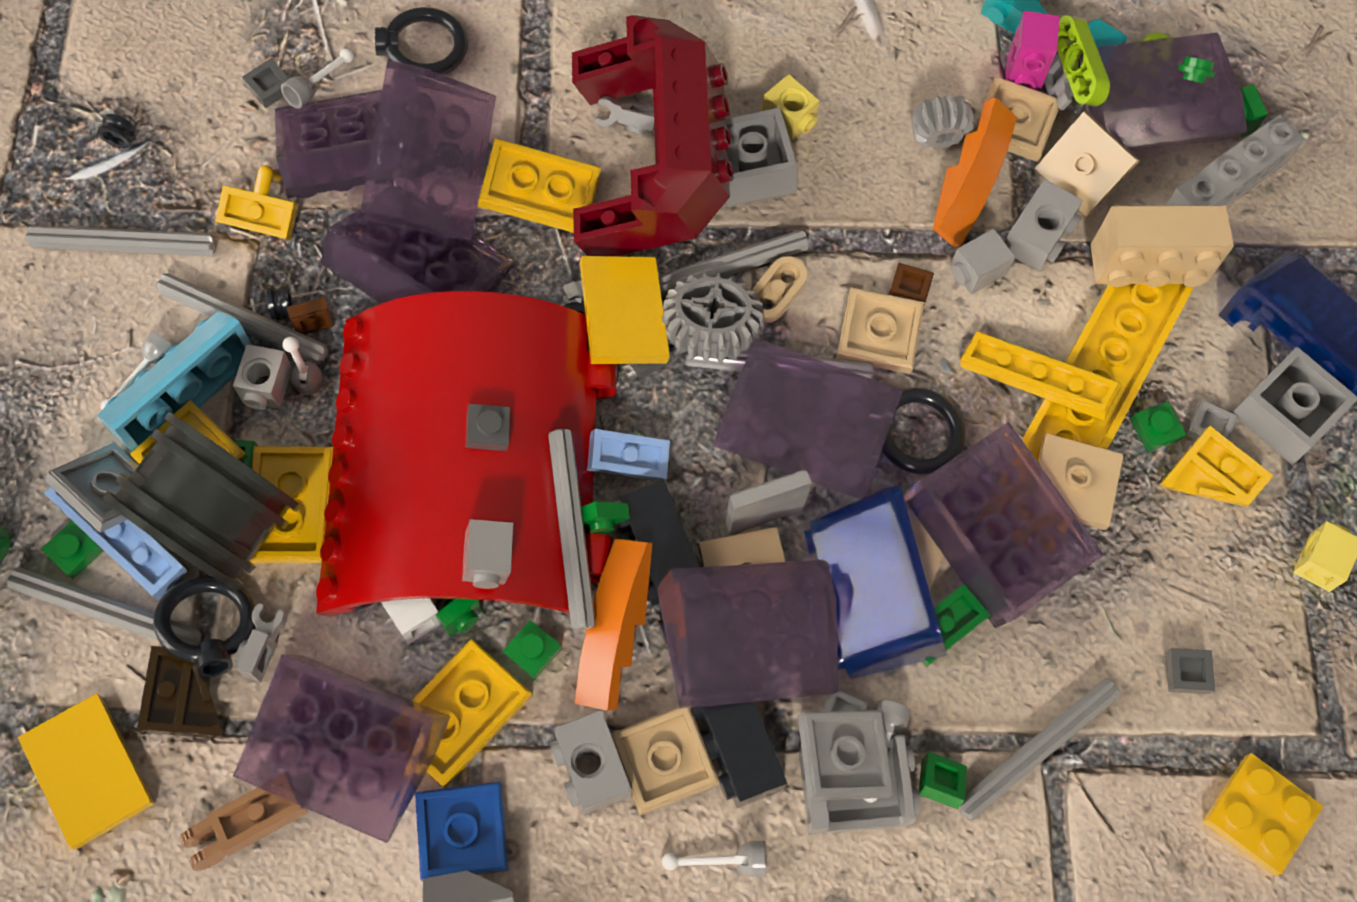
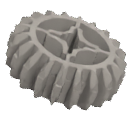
M704 272L701 278L697 279L689 275L686 283L677 281L676 287L668 290V295L664 300L662 323L666 326L668 344L675 345L677 353L688 352L690 360L698 356L703 358L705 364L709 359H717L722 364L725 357L736 361L740 353L748 355L749 350L752 346H756L757 341L760 339V333L764 325L762 302L758 301L756 291H749L747 283L736 284L734 276L729 279H723L720 273L716 277H708Z

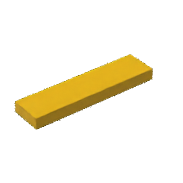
M976 331L960 360L962 368L1104 421L1121 389L1120 382Z

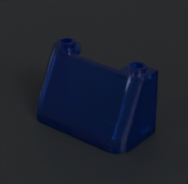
M1291 251L1282 253L1241 286L1218 316L1231 327L1240 321L1250 322L1248 327L1253 332L1262 324L1292 351L1296 347L1301 349L1357 396V303L1310 264L1305 256Z
M901 485L882 489L810 521L811 529L805 530L804 534L810 554L817 552L839 641L838 645L832 646L838 670L846 668L850 679L947 656Z

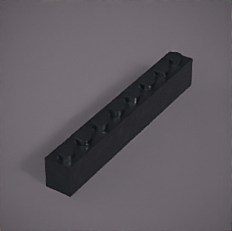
M665 480L620 495L619 503H628L630 516L629 520L618 523L621 533L629 532L633 541L652 543L647 600L651 607L658 606L662 619L658 620L657 624L665 644L672 642L677 657L672 658L676 675L680 682L687 680L692 693L691 696L687 697V701L695 721L702 719L707 734L702 736L710 760L717 758L723 774L718 776V780L725 799L730 800L733 798L736 807L740 808L783 791L788 784Z

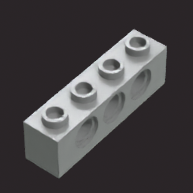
M1279 114L1179 185L1165 206L1228 207L1287 164L1305 138Z

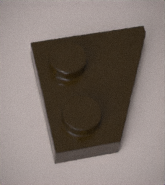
M151 646L137 724L138 732L223 739L224 732L205 677L198 673L197 663L181 660L171 655L161 646Z

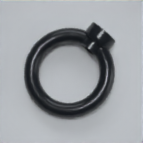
M419 7L409 9L393 18L387 27H375L376 56H387L396 68L415 77L433 78L445 75L457 68L467 53L468 38L462 24L449 13L436 8ZM434 22L442 25L452 34L454 47L451 53L441 61L434 63L414 62L406 58L399 50L398 36L400 32L413 23Z
M903 389L892 394L885 401L875 397L864 422L865 427L875 430L877 443L886 458L898 468L913 474L929 475L947 469L959 458L964 448L965 426L959 411L946 397L929 389ZM910 403H922L933 407L942 414L949 426L950 440L948 446L940 455L931 459H918L905 454L898 448L891 436L890 427L896 411L900 407Z
M211 576L192 578L172 587L160 599L153 617L154 632L161 646L171 655L184 661L197 663L198 673L201 676H220L231 670L233 667L231 656L237 653L242 641L248 640L252 630H255L256 626L252 621V612L255 604L248 592L242 587L238 591L234 590ZM211 592L224 595L232 600L239 609L240 622L236 631L225 641L209 639L202 642L199 646H195L182 641L174 634L171 627V615L176 606L187 597L198 593Z

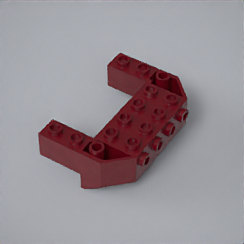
M637 15L627 16V37L572 52V83L589 105L598 104L599 99L605 96L617 99L653 90L656 164L630 170L631 195L573 209L574 243L587 256H620L695 239L730 198L729 182L733 181L734 173L727 149L732 147V140L729 129L726 126V117L730 116L729 102L724 94V86L728 85L726 67L723 63H718L704 40L670 20Z

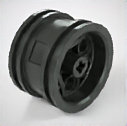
M169 412L164 419L171 425L164 434L157 429L152 433L151 436L157 440V443L130 477L121 473L115 480L122 486L117 494L107 491L102 499L161 544L211 577L238 591L243 584L237 578L242 570L251 574L256 567L250 562L251 558L276 525L285 529L289 522L282 517L288 509L291 508L297 512L302 505L196 429Z

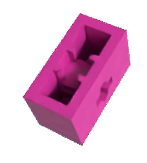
M1029 11L1023 12L1007 54L1005 80L1040 92L1057 53L1060 16Z

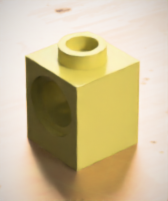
M788 74L764 94L762 111L780 107L789 139L792 141L801 133L807 134L816 125L820 100Z
M1326 521L1309 535L1293 573L1328 592L1332 591L1347 581L1357 559V537L1352 535L1351 531L1346 527Z

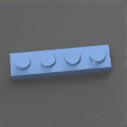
M52 487L44 492L55 505L157 601L188 572L156 540L131 521L126 520L99 533Z

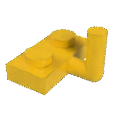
M262 165L258 170L254 192L223 185L215 222L291 240L299 204L269 196L271 183H283L286 179L285 172L269 165Z

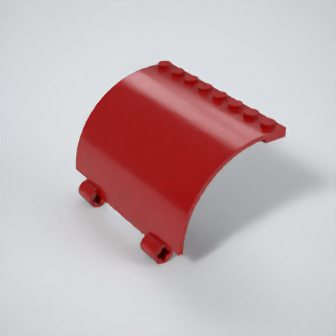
M449 291L417 294L394 299L346 319L343 329V355L339 365L341 373L339 394L335 403L337 414L335 430L332 435V466L328 473V481L330 483L328 504L324 511V519L326 521L324 542L320 549V557L322 559L320 580L316 588V614L332 617L353 611L356 606L433 598L501 601L569 613L548 436L550 432L557 429L571 430L581 507L593 503L594 471H588L587 465L590 432L595 429L596 399L611 398L617 393V364H591L590 351H587L586 315L555 303L519 295L480 291ZM468 404L510 407L509 446L507 451L465 448ZM470 519L513 523L511 573L506 583L499 584L497 588H477L473 586V582L462 581L465 531ZM584 527L591 583H599L612 548V538L604 534L590 533V527Z

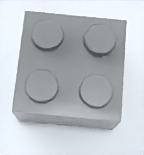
M780 107L727 118L726 126L729 129L732 140V147L727 149L728 159L733 168L734 179L729 182L730 198L725 202L726 207L797 192L798 165Z
M1296 347L1232 413L1238 415V419L1293 465L1357 401V396L1301 349Z

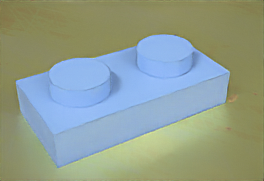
M594 429L590 432L587 470L656 481L666 480L670 440Z

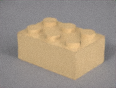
M1112 206L1090 245L1096 284H1109L1113 287H1123L1128 284H1147L1150 287H1159L1165 284H1184L1188 287H1195L1207 284L1234 247L1227 206Z

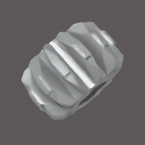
M948 94L945 97H939L937 95L935 99L924 100L923 105L914 108V115L912 116L913 135L916 137V142L921 143L924 148L933 147V149L937 150L940 147L949 148L950 145L961 144L963 139H965V135L971 133V130L974 129L973 110L970 109L969 102H966L962 96L953 97L952 94Z

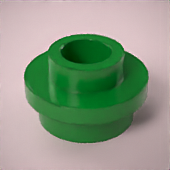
M1185 56L1183 65L1179 64L1177 69L1185 71L1182 79L1205 83L1207 76L1214 78L1216 73L1212 71L1215 62Z

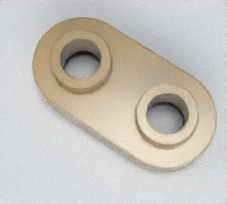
M791 256L777 259L751 290L757 292L758 301L772 306L769 310L763 309L764 323L777 321L804 289L807 279V268L801 260ZM790 277L793 282L786 283L782 281V278Z

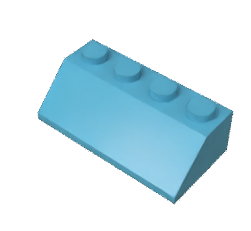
M219 311L212 317L201 321L191 335L180 344L172 346L166 352L164 358L156 365L140 373L128 389L119 396L111 398L105 404L103 410L97 414V417L116 438L133 452L156 429L166 422L164 418L169 412L174 415L189 400L200 408L237 375L246 344L252 345L242 325L235 317Z

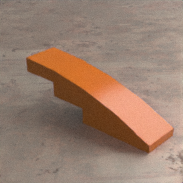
M997 97L984 101L978 130L965 135L959 164L948 167L946 170L933 230L954 248L962 245L978 218L996 182L1013 134L1017 117Z
M624 539L614 540L593 602L596 623L594 627L586 629L574 704L603 710L618 709L621 667H631L635 625H645L652 554L651 542Z

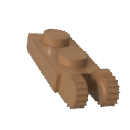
M287 772L207 815L208 818L195 824L192 828H188L179 838L183 848H191L206 842L216 835L218 841L190 857L189 862L192 870H195V872L201 871L221 862L226 855L228 857L307 814L308 811L293 778Z

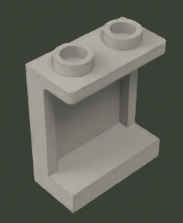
M895 735L890 739L888 746L895 795L890 798H878L872 803L866 802L864 799L808 801L802 747L800 746L798 751L808 835L909 827L916 821V814L921 813L919 791L917 788H912L910 771L915 769L914 753L911 745L906 746L904 735Z

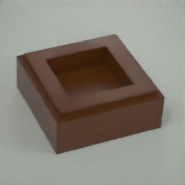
M898 263L889 295L922 301L925 306L934 273Z
M325 297L287 307L295 330L305 335L335 326Z

